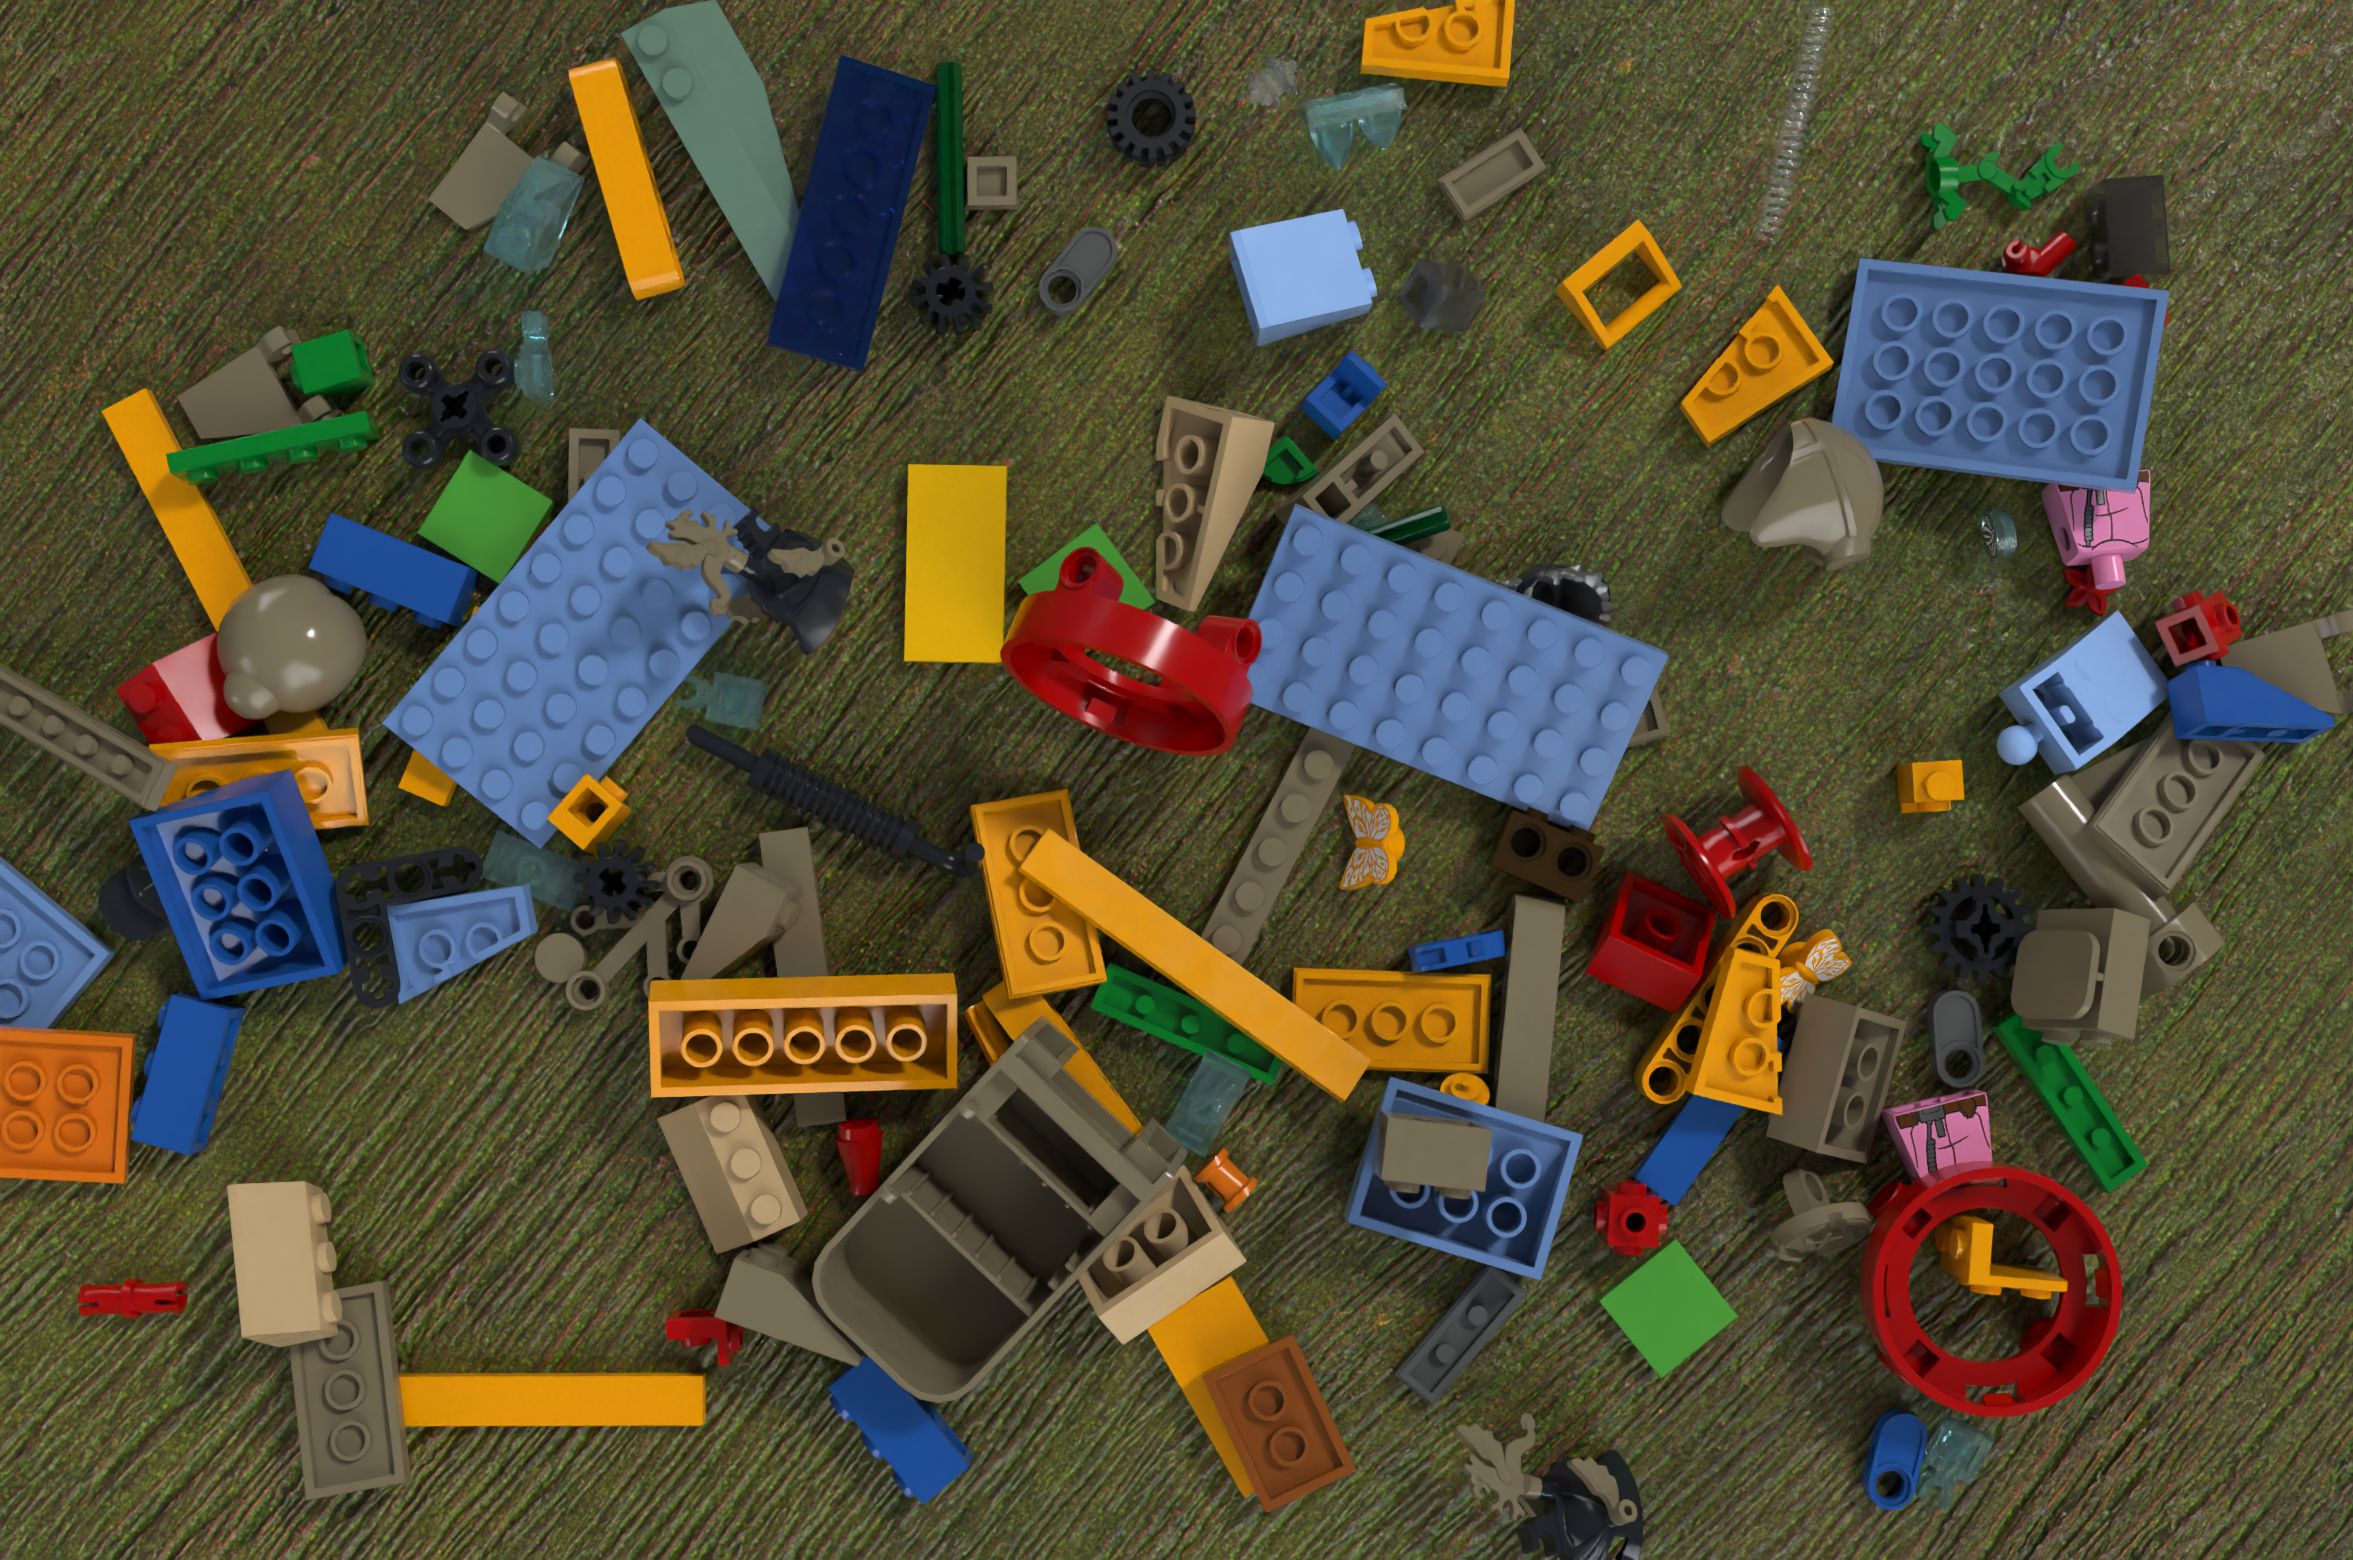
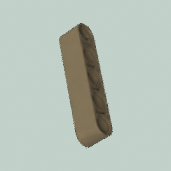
M1514 892L1509 914L1506 944L1508 954L1505 955L1490 1107L1544 1123L1565 920L1564 897Z

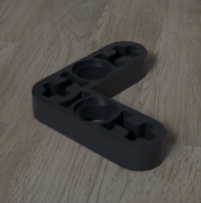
M453 846L355 864L343 869L338 874L335 881V896L351 981L356 997L364 1005L371 1008L386 1007L397 999L400 992L401 981L386 906L473 888L480 881L483 874V863L480 856L474 850L463 846ZM461 854L463 861L472 862L473 870L466 872V881L458 883L454 875L440 876L438 879L442 887L432 889L433 873L427 863V859L437 857V868L452 865L454 862L453 856ZM407 863L418 865L424 874V881L421 887L413 892L401 891L394 881L397 869ZM387 867L385 882L392 894L390 897L381 898L382 888L365 891V900L356 901L353 894L344 893V885L352 882V874L360 873L363 880L371 881L380 879L376 872L377 868ZM364 922H373L382 931L381 943L370 951L357 948L353 942L355 928ZM387 953L388 963L377 962L380 976L383 979H390L391 986L383 989L384 997L375 999L372 992H363L362 984L368 983L371 978L369 966L366 964L357 969L356 959H374Z

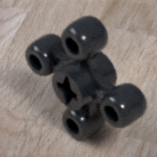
M496 349L484 352L476 362V372L472 379L460 385L448 383L442 376L441 367L426 354L415 353L403 359L398 372L400 381L410 391L426 395L432 402L434 415L429 426L423 430L413 431L403 441L402 452L408 464L418 470L429 471L436 469L445 459V448L448 443L459 436L474 438L479 444L481 455L486 461L495 466H510L519 459L522 451L520 438L507 427L493 424L488 418L489 412L487 408V402L494 393L510 388L518 378V366L512 356ZM502 363V372L498 376L492 377L493 367ZM425 367L424 377L416 381L417 371ZM458 402L464 404L463 407L467 411L466 416L462 419L458 417V413L454 409ZM505 439L506 448L503 452L496 454L495 446L497 442ZM428 443L429 451L427 455L420 458L419 449L422 445Z

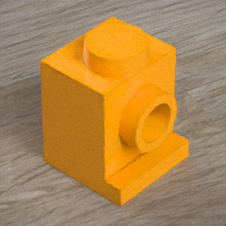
M1962 760L1896 764L1900 813L1951 810L1952 800H1965Z
M586 773L547 819L583 851L597 856L596 844L606 842L633 810L623 802L629 794L611 778L605 776L599 782ZM603 805L605 811L594 822L591 817L593 809Z

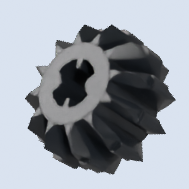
M941 254L940 263L942 269L936 271L929 262H925L922 265L929 280L913 279V289L922 293V295L915 296L910 302L914 310H925L919 318V322L923 327L930 326L937 321L935 333L938 337L944 338L949 326L953 325L957 338L962 339L965 337L964 323L969 322L977 331L983 327L981 320L975 314L976 312L992 314V304L982 298L994 294V287L992 283H980L986 275L985 268L982 265L976 266L968 272L970 264L968 256L961 255L956 267H952L948 254ZM954 287H958L963 300L954 299L951 306H947L942 293H951Z
M625 839L616 840L613 852L606 842L597 843L596 852L599 860L592 855L584 854L580 861L590 869V872L574 874L575 882L588 883V889L577 894L578 901L584 902L594 898L595 901L590 907L589 915L599 917L607 908V920L610 924L619 923L622 911L629 921L639 919V910L636 903L646 909L652 908L655 904L653 899L644 893L645 890H658L661 888L660 881L647 880L646 876L647 873L653 872L659 867L657 862L650 861L641 865L640 861L645 856L646 848L636 846L628 855L629 846ZM623 871L625 874L621 881L627 886L626 889L612 892L611 888L614 882L609 878V874Z

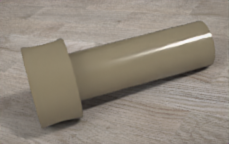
M2067 772L2062 773L2045 784L2017 806L2095 908H2116L2151 919L2140 999L2148 998L2174 984L2208 960L2225 943L2224 938L2193 899L2173 908L2164 896L2158 898L2084 832V829L2097 813V810ZM2170 937L2175 944V951L2169 960L2163 962L2159 956L2158 948L2165 938Z

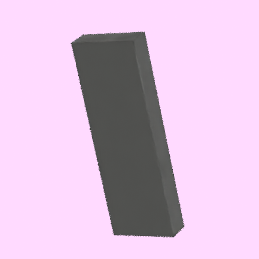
M1484 1264L1396 1367L1394 1374L1433 1407L1529 1293L1501 1268Z

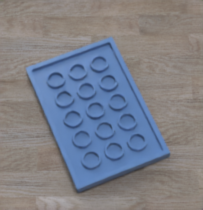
M1860 258L1832 424L1845 429L1860 440L1871 452L1876 462L2135 494L2169 291Z

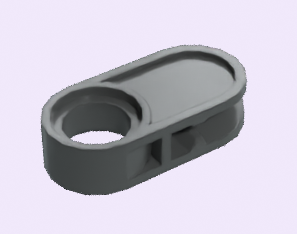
M1089 227L1081 230L1044 273L1039 282V294L1042 304L1048 312L1056 316H1069L1076 313L1113 270L1117 262L1118 251L1115 239L1108 231L1101 227ZM1060 278L1071 280L1077 288L1074 299L1066 304H1057L1048 295L1051 283Z
M1952 989L1939 991L1931 998L1927 1006L1931 1069L1935 1077L1946 1085L1958 1088L1968 1087L1979 1080L1984 1066L1979 1006L1975 999L1964 991ZM1959 1049L1967 1054L1970 1063L1964 1075L1954 1078L1946 1072L1944 1063L1945 1058L1951 1051Z

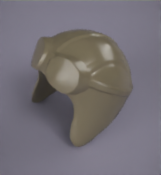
M1813 417L1801 418L1785 425L1775 435L1773 440L1768 443L1763 453L1723 505L1721 518L1726 526L1735 531H1750L1751 540L1760 547H1780L1789 544L1804 545L1806 554L1815 564L1825 566L1827 571L1837 570L1856 564L1871 556V539L1879 527L1884 506V485L1873 455L1853 434L1826 421L1817 420Z

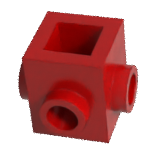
M2199 589L2179 597L2171 602L2174 610L2154 622L2176 667L2199 659V661H2215L2229 654L2230 651L2227 645L2243 635L2239 628L2240 617L2238 611L2231 602L2226 601L2222 590L2203 597Z
M1617 1181L1616 1188L1601 1187L1600 1201H1595L1593 1208L1594 1231H1599V1237L1607 1245H1613L1614 1253L1643 1255L1644 1247L1658 1248L1659 1235L1666 1234L1668 1221L1667 1207L1660 1204V1197L1651 1190H1647L1646 1183ZM1632 1213H1639L1638 1229L1626 1227V1219Z

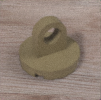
M1801 1165L1784 1174L1783 1185L1794 1216L1778 1225L1770 1235V1242L1774 1253L1780 1259L1794 1262L1802 1261V1259H1805L1802 1252L1815 1250L1816 1256L1833 1254L1860 1241L1867 1233L1866 1229L1871 1228L1870 1217L1866 1207L1861 1203L1841 1202L1830 1204L1822 1182L1817 1174L1807 1165Z

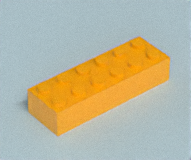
M954 973L653 980L650 983L648 1012L651 1098L957 1088V989Z

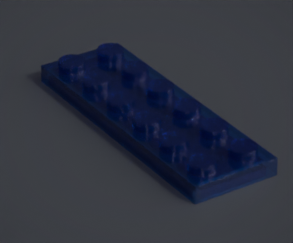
M843 55L839 57L765 345L859 373L864 370L936 85Z

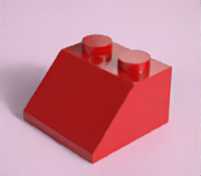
M218 632L151 663L115 690L150 744L244 737L274 715L272 714L263 719H246L233 712L226 704L223 690L226 676L221 669L217 655Z
M1627 870L1621 879L1594 939L1585 973L1676 1014L1701 979L1716 911Z

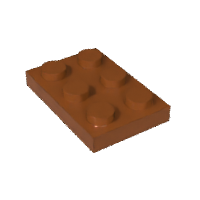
M1292 1331L1202 1372V1378L1265 1513L1356 1471L1351 1456Z

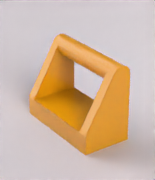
M1638 219L1565 279L1556 290V294L1604 350H1608L1682 289V285L1652 235ZM1636 252L1660 281L1604 326L1584 293L1631 254Z

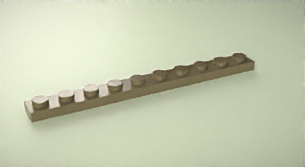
M1450 528L1447 531L1406 544L1404 547L1450 565L1465 535ZM1309 727L1200 936L1240 966L1246 958L1356 744L1313 727Z

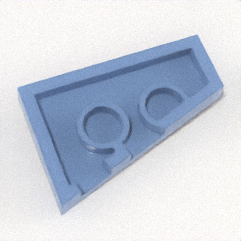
M519 884L387 905L401 981L398 994L399 1004L420 995L538 932L530 884Z

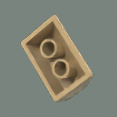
M756 1094L707 1096L657 1119L716 1254L757 1241L800 1222L808 1214Z
M1184 1164L1180 1166L1175 1177L1078 1278L1098 1318L1123 1345L1247 1261L1228 1228Z
M306 1181L245 1183L227 1186L242 1338L280 1348L337 1336V1321H340L342 1318V1304L338 1293L333 1291L331 1272L336 1270L337 1257L334 1246L328 1241L326 1222L331 1220V1205L327 1194L323 1192L322 1188Z

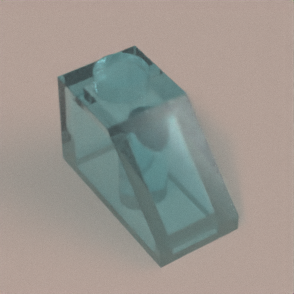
M542 155L537 156L501 204L483 251L526 274L549 267L585 178Z

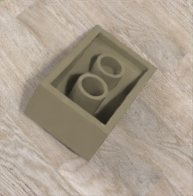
M759 1241L757 1246L749 1244L734 1258L714 1317L859 1367L866 1353L827 1317L816 1301L812 1285L813 1276L797 1260L785 1256L787 1252L785 1248L771 1242Z

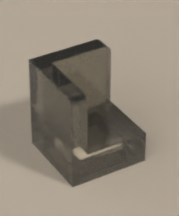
M1418 258L1397 297V301L1421 328L1464 332L1487 292L1470 272L1459 263Z

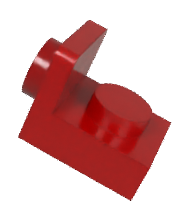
M717 1308L675 1310L666 1319L667 1340L681 1339L682 1346L696 1347L712 1343L711 1338L717 1337L719 1366H729L736 1357V1351H742L743 1327L714 1317Z

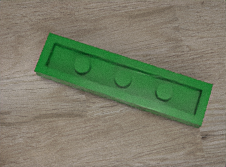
M367 411L167 453L166 457L172 475L182 481L188 480L189 485H203L219 480L218 473L238 469V473L241 475L254 474L268 470V462L287 459L289 464L310 462L319 458L317 452L337 448L338 453L360 451L368 447L367 441L380 439L376 420Z
M1109 962L1105 971L1107 982L1099 985L1091 1004V1009L1273 1086L1283 1062L1281 1059L1196 998Z
M2015 1011L2011 1012L1991 1026V1028L2100 1191L2112 1192L2147 1167L2148 1163L2068 1045H2058L2042 1041V1032L2022 1027L2023 1017L2016 1014Z

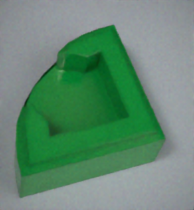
M1286 435L1268 451L1264 472L1260 479L1275 485L1292 486L1309 481L1319 471Z

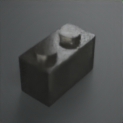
M2163 175L2103 179L2087 190L2088 195L2085 196L2083 201V219L2085 224L2090 225L2091 244L2087 249L2086 264L2089 273L2094 274V283H2117L2120 286L2139 273L2147 284H2153L2171 274Z

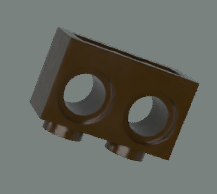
M1531 807L1526 811L1521 810L1520 813L1515 810H1507L1485 865L1575 903L1583 904L1605 851V848L1593 843L1596 835L1574 825L1567 828L1566 832L1548 825L1549 815ZM1521 828L1530 830L1536 839L1535 849L1526 857L1517 855L1511 846L1513 834ZM1568 847L1574 848L1581 857L1579 870L1571 876L1564 875L1557 865L1560 852Z

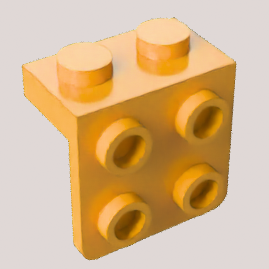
M1963 1211L1937 1225L1935 1243L1937 1250L1941 1252L1940 1268L1955 1276L1956 1283L1970 1286V1291L1981 1294L2001 1295L2002 1287L2020 1290V1295L2037 1299H2051L2052 1291L2067 1292L2068 1281L2043 1268L1992 1263L1993 1224Z

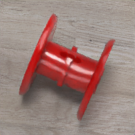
M1747 765L1741 766L1737 771L1738 786L1747 807L1730 818L1726 815L1718 818L1719 821L1716 822L1717 827L1710 829L1697 838L1677 816L1672 814L1661 816L1668 839L1691 878L1713 907L1726 920L1731 921L1736 915V904L1725 879L1743 868L1752 871L1757 867L1756 860L1773 849H1776L1790 865L1799 871H1810L1813 865L1808 848L1786 809L1770 787Z

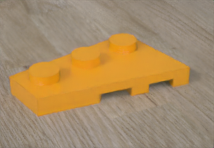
M1455 0L1454 5L1426 10L1424 7L1368 18L1365 20L1360 73L1507 87L1510 74L1515 0Z
M1777 284L1763 305L1746 322L1728 348L1715 360L1681 402L1680 410L1708 448L1829 371L1834 362Z
M1727 945L1685 1090L1694 1095L1783 1116L1782 1098L1778 1096V1072L1782 1071V1053L1777 1051V1023L1781 1020L1780 960L1772 956Z

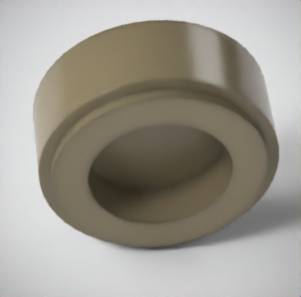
M555 933L545 937L539 943L535 952V964L539 973L552 982H567L577 972L584 971L587 965L588 954L584 943L577 936L570 933Z

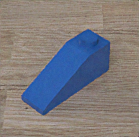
M2211 660L2198 661L2187 665L2185 672L2166 682L2176 739L2305 743L2335 727L2332 716L2240 667L2216 666V662Z

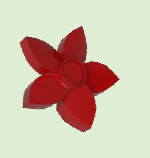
M2091 564L2087 566L2085 574L2076 569L2062 571L2066 581L2076 588L2067 596L2065 608L2078 607L2086 602L2088 609L2092 613L2102 617L2107 607L2106 596L2113 594L2120 587L2105 590L2095 589Z

